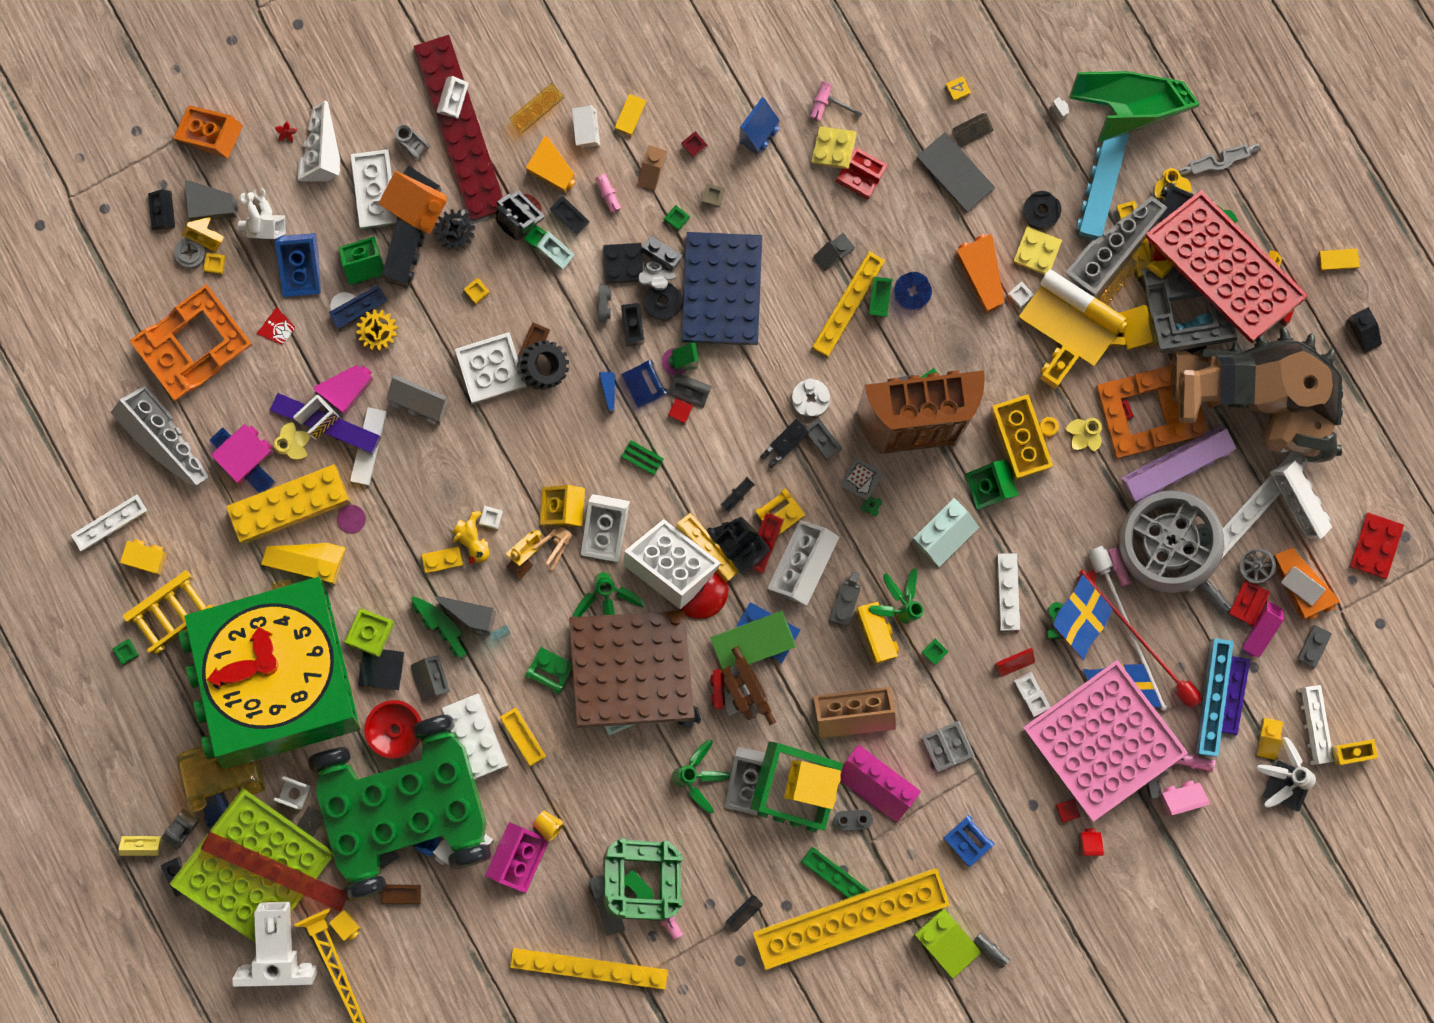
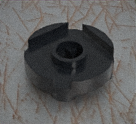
M1047 191L1034 192L1027 198L1023 206V216L1027 224L1036 229H1048L1054 226L1061 215L1060 201ZM1040 206H1043L1044 209H1047V212H1045L1044 215H1041L1040 212H1037V209H1039Z
M669 282L666 289L656 290L651 286L644 295L645 309L651 317L658 320H668L676 316L682 305L680 291ZM661 296H665V299L668 300L663 306L657 302V300L661 299Z

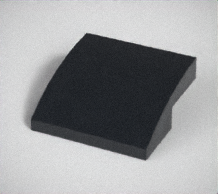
M383 649L380 657L363 651L358 685L399 690L405 652Z

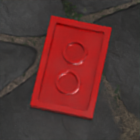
M1369 512L1366 513L1349 567L1386 580L1404 524Z

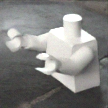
M261 188L262 196H258L256 189H254L253 193L247 194V201L245 200V193H242L239 199L241 203L246 204L249 218L246 221L238 222L239 232H246L248 238L276 239L286 234L285 215H272V209L264 198L265 190ZM254 197L260 202L258 203L261 209L260 215L256 206L252 203Z

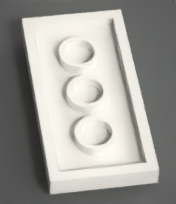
M389 150L351 154L360 229L396 225L397 216L378 204L392 177Z

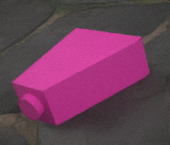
M355 365L316 385L313 390L346 415L374 379L371 376L372 372L365 366L360 368L358 365Z
M1267 600L1255 625L1251 628L1243 642L1242 649H1244L1247 655L1260 658L1284 621V610Z

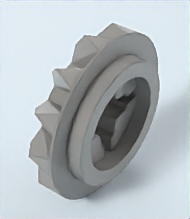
M184 238L175 247V258L182 266L193 268L196 265H200V262L204 259L205 248L188 238ZM189 245L192 251H196L192 254L191 259L188 255H185L188 252Z

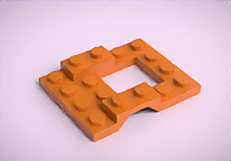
M207 284L178 304L159 323L144 329L129 340L175 402L188 392H193L223 370V366L253 345ZM204 312L225 340L193 362L174 335L187 327L191 320Z
M1172 365L1096 386L1116 459L1154 450L1177 442L1190 441L1208 432L1201 406L1195 423L1179 422V402H1172L1171 399ZM1156 391L1166 425L1131 435L1121 399Z

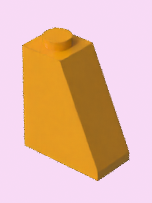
M544 136L527 164L526 171L566 194L576 184L575 174L550 139Z

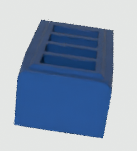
M599 372L608 411L614 413L615 373Z

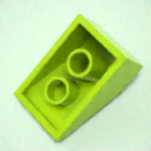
M944 908L913 934L952 979L982 953Z

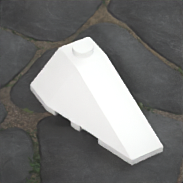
M323 101L312 109L308 124L310 134L303 144V147L306 148L304 157H300L298 163V181L327 182L339 176V152L328 102Z

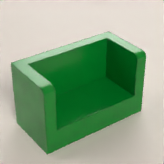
M873 276L868 314L888 317L893 279Z

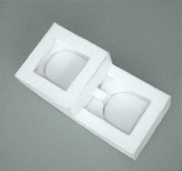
M1031 672L1014 680L1033 717L1051 708Z

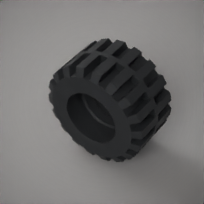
M549 340L538 341L528 345L527 348L521 351L523 354L519 355L518 359L520 362L517 363V367H520L518 375L522 374L521 380L523 382L527 381L526 385L528 387L533 386L535 390H546L562 383L561 380L566 378L567 375L565 373L569 371L566 365L569 364V359H565L567 353H562L561 350L563 348L556 346L557 343H549ZM539 354L544 355L550 361L551 370L548 376L541 375L535 367V360Z

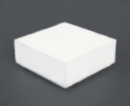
M1021 281L1007 296L1020 309L1032 299L1034 294Z
M484 506L479 525L498 530L503 511Z

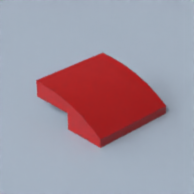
M855 147L852 152L849 169L843 168L835 182L868 200L888 165Z

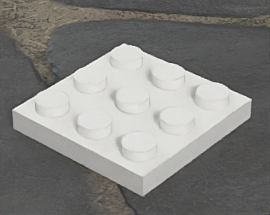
M510 332L455 349L472 404L527 387L526 383L521 380L522 374L518 375L520 367H517V363L519 361Z

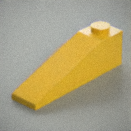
M329 543L266 546L261 565L311 579L320 576L323 582L336 585L346 548Z

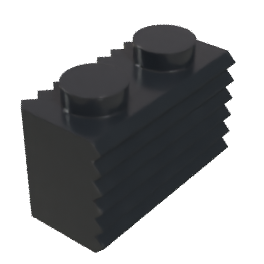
M640 304L621 305L626 346L643 345L645 338Z

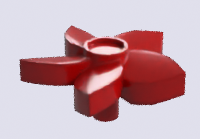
M288 121L283 126L275 127V130L280 134L279 141L287 138L288 141L293 143L292 134H295L298 131L297 129L290 128Z

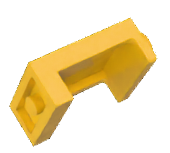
M792 760L784 799L833 809L841 771Z

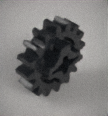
M451 209V214H447L445 211V217L439 216L438 220L440 223H435V227L438 229L434 230V234L439 235L436 237L437 242L442 241V247L448 245V250L455 247L456 251H458L459 246L465 249L466 242L468 244L472 243L469 238L475 237V234L471 232L475 230V226L471 225L473 223L472 218L467 220L468 214L462 215L461 210L454 213V210ZM447 223L446 229L442 232L444 224ZM451 224L457 229L459 236L452 231ZM467 229V233H466L465 237L463 238V237H462L463 232Z

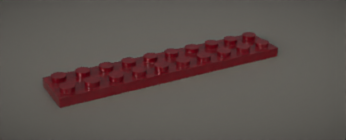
M450 35L414 45L470 219L472 218L475 221L496 214L497 201L502 199L503 195L468 90L466 91L458 119L437 113L447 77L454 76L464 81Z

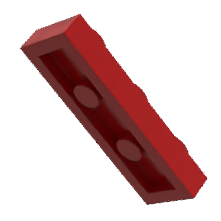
M769 512L765 513L758 533L768 544L771 551L752 569L762 573L765 572L785 519Z

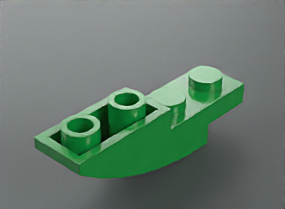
M413 596L411 598L413 601L411 607L416 614L421 613L424 618L421 621L426 629L431 628L434 632L440 628L441 631L438 633L444 642L446 640L450 642L452 646L449 649L454 657L459 656L461 659L466 657L467 653L457 640L463 636V633L455 623L434 605Z

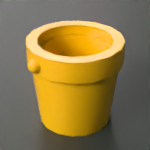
M544 810L538 815L532 826L545 840L551 842L561 831L565 823Z

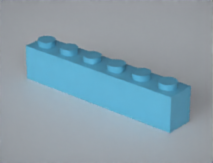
M1129 134L1103 141L1101 148L1097 147L1095 158L1098 160L1096 166L1093 165L1090 176L1093 179L1091 183L1087 184L1085 191L1088 197L1087 201L1083 200L1081 212L1084 213L1082 219L1079 218L1076 229L1079 230L1077 236L1096 240L1103 235Z
M1216 638L1210 640L1195 750L1196 755L1213 758L1219 755L1234 641Z

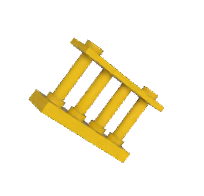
M187 570L122 615L126 622L130 624L132 622L136 623L152 645L147 649L150 654L155 653L157 655L165 650V645L179 636V631L187 629L184 617L187 613L174 596V592L179 588L185 590L199 611L214 607L211 604L206 607L190 585V580L193 577ZM164 599L169 601L184 622L175 630L159 609L158 603ZM147 611L155 615L168 633L160 641L157 640L143 620V614Z

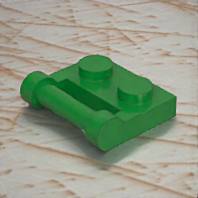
M540 647L525 678L533 679L554 690V693L559 695L573 670L572 662ZM539 667L560 678L559 683L557 684L536 673V668Z

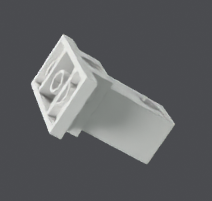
M290 902L259 903L254 912L256 956L252 961V965L245 964L238 967L232 979L233 987L312 985L317 975V965L302 963L300 966H297V951H292Z

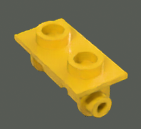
M533 530L505 555L518 566H521L543 546L541 545L537 549H533V546L541 541L542 533L539 530Z

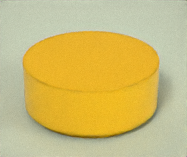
M1052 417L1044 418L1039 424L1042 434L1046 437L1055 435L1059 429L1057 420Z

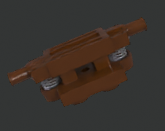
M734 647L731 651L736 658V666H728L723 669L725 676L724 687L728 694H732L734 698L732 702L735 709L744 713L747 720L756 718V715L760 713L765 716L769 726L776 723V720L767 702L769 700L739 647ZM743 685H746L750 693L749 695L747 694Z

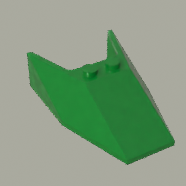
M1129 71L1078 72L1069 98L1073 100L1108 106L1113 112V116H1106L1098 138L1099 143L1152 126L1195 109L1200 105L1184 81Z

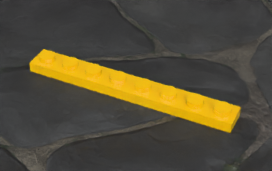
M513 948L510 968L658 989H666L668 975L667 969Z

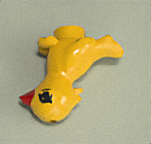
M480 511L472 512L466 523L460 519L452 531L456 535L452 543L459 540L468 548L470 554L469 564L472 565L474 563H484L490 555L488 542H485L484 538L481 541L478 540L476 520L482 515Z

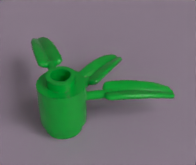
M917 569L911 570L906 583L905 597H908L907 603L903 599V593L892 578L885 573L883 579L892 597L896 601L900 600L903 605L898 610H894L892 606L873 605L869 607V611L886 617H893L894 613H896L900 621L905 624L920 619L923 615V606L919 602L911 601L915 597Z
M601 572L594 577L595 590L592 594L587 593L575 609L573 617H581L595 601L597 593L605 596V600L602 602L605 615H615L613 601L608 597L613 591L617 592L616 595L634 605L644 607L645 602L624 587L615 588L611 575Z
M711 739L705 741L689 759L690 765L676 768L672 773L673 783L679 787L688 786L691 790L689 795L708 813L714 812L712 806L698 788H693L691 784L695 782L696 778H700L702 782L726 780L731 776L729 773L721 771H701L700 774H697L693 768L694 765H699L713 743Z

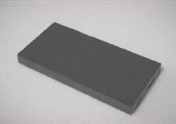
M945 132L916 157L966 213L995 189V186Z

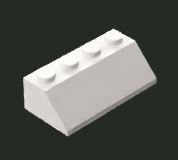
M1296 460L1287 461L1270 471V474L1305 538L1321 539L1332 528L1329 523L1331 521L1330 517L1326 512H1323L1320 506L1321 501L1311 490L1312 484L1308 479H1305L1300 463L1296 462Z
M800 520L767 589L807 606L839 536L827 528Z

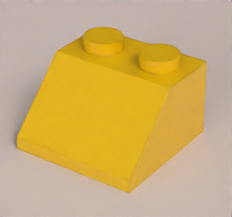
M571 485L542 487L539 525L582 526L585 488Z

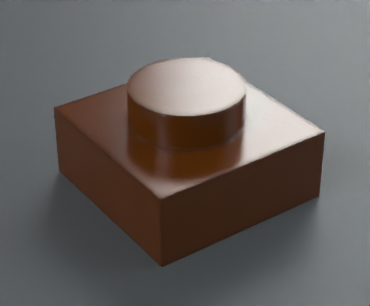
M511 560L506 568L519 579H522L532 568L533 564L526 560L521 566H518Z

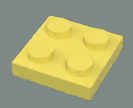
M820 126L811 162L814 165L849 169L857 133L852 130Z
M1026 227L1013 263L1045 275L1053 266L1062 240Z

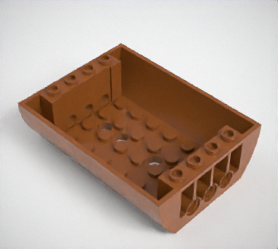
M958 370L941 376H939V373L927 374V377L919 378V375L907 377V380L890 378L888 382L864 385L856 410L857 419L864 436L880 454L956 445L980 405L985 383L984 370L959 373Z

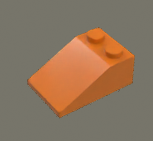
M188 105L173 139L209 154L228 159L243 125L231 115Z
M395 170L378 204L410 225L430 234L447 202V197L445 194Z

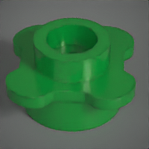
M870 495L869 499L865 500L861 506V511L877 516L882 500L880 498H873Z

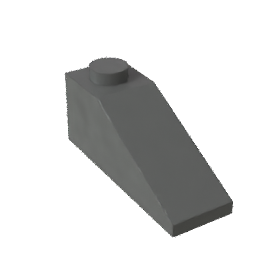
M603 875L589 879L606 935L624 931L623 920L606 912L603 902Z

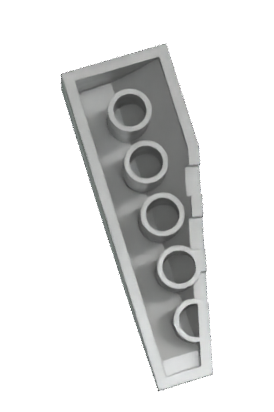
M1153 196L1134 209L1131 214L1122 218L1115 226L1106 230L1103 235L1089 243L1066 271L1068 277L1079 288L1098 299L1146 239V233L1155 227L1167 207Z
M145 385L118 401L110 413L153 458L194 487L209 478L198 458L193 457L190 452L192 448L188 442L185 443L181 437V430L179 427H175L172 422L173 417Z

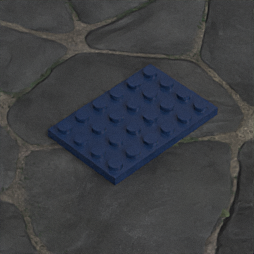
M687 232L682 342L758 345L762 235Z

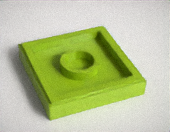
M360 608L344 643L380 657L395 622Z

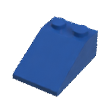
M762 97L740 126L739 142L757 155L760 151H765L769 145V138L771 136L775 137L780 130V120L765 98Z
M316 233L278 237L275 241L283 297L321 294L319 251Z

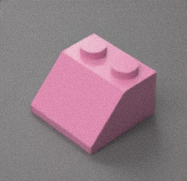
M1192 780L1182 783L1183 787L1175 789V785L1164 788V793L1159 795L1165 815L1171 816L1210 805L1201 784H1194Z

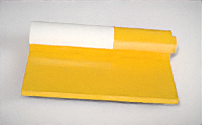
M1051 269L1045 274L1040 288L1019 315L1021 320L1061 346L1067 345L1078 353L1081 359L1094 367L1118 333H1123L1128 325L1126 317Z

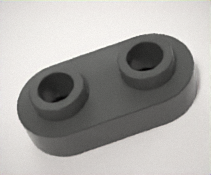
M600 285L599 323H607V319H611V308H607L608 301H611V289H608V285Z
M866 810L840 811L834 817V825L839 830H863L869 828L873 822L871 813ZM861 816H865L867 818L866 823L860 822L859 819ZM841 817L847 818L846 824H841Z

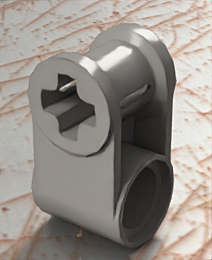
M400 125L396 128L395 135L398 143L414 159L418 160L423 151L431 147L409 126ZM403 131L409 133V136L405 139L399 137Z

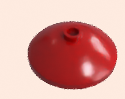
M715 571L704 584L703 591L698 592L692 600L681 609L678 608V610H685L686 616L695 619H705L714 616L724 607L729 592L728 582L726 583Z
M400 700L382 702L375 706L367 716L364 726L366 741L374 752L383 757L394 759L404 757L413 752L421 741L414 738L412 733V726L422 721L416 709L406 702ZM394 726H397L399 729L396 734L392 733Z

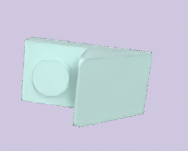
M547 231L537 245L540 254L547 256L563 270L575 255L549 231Z

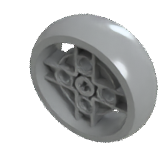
M1168 490L1153 493L1133 506L1122 523L1119 535V548L1126 568L1140 583L1159 592L1179 593L1201 585L1215 572L1223 556L1224 533L1217 515L1202 499L1187 492ZM1159 507H1180L1177 514H1164L1155 519L1145 516L1148 512ZM1197 516L1203 520L1208 528L1211 539L1210 550L1201 546L1200 534L1194 524ZM1182 521L1186 524V527L1179 529L1176 527V523ZM1155 528L1159 530L1160 534L1152 536L1149 531ZM1134 533L1143 538V549L1150 560L1146 568L1135 555L1133 549ZM1171 538L1175 539V544H1172V545H1169V544H1168V540H1167V539H1169V540H1171ZM1186 547H1191L1194 550V553L1191 555H1187L1184 553L1183 549ZM1164 554L1168 559L1165 562H1160L1157 556ZM1189 564L1198 567L1196 571L1183 577H1163L1167 569L1176 570Z

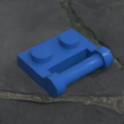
M970 815L965 817L943 837L968 867L972 866L995 845L975 825ZM965 826L984 845L981 849L962 830Z

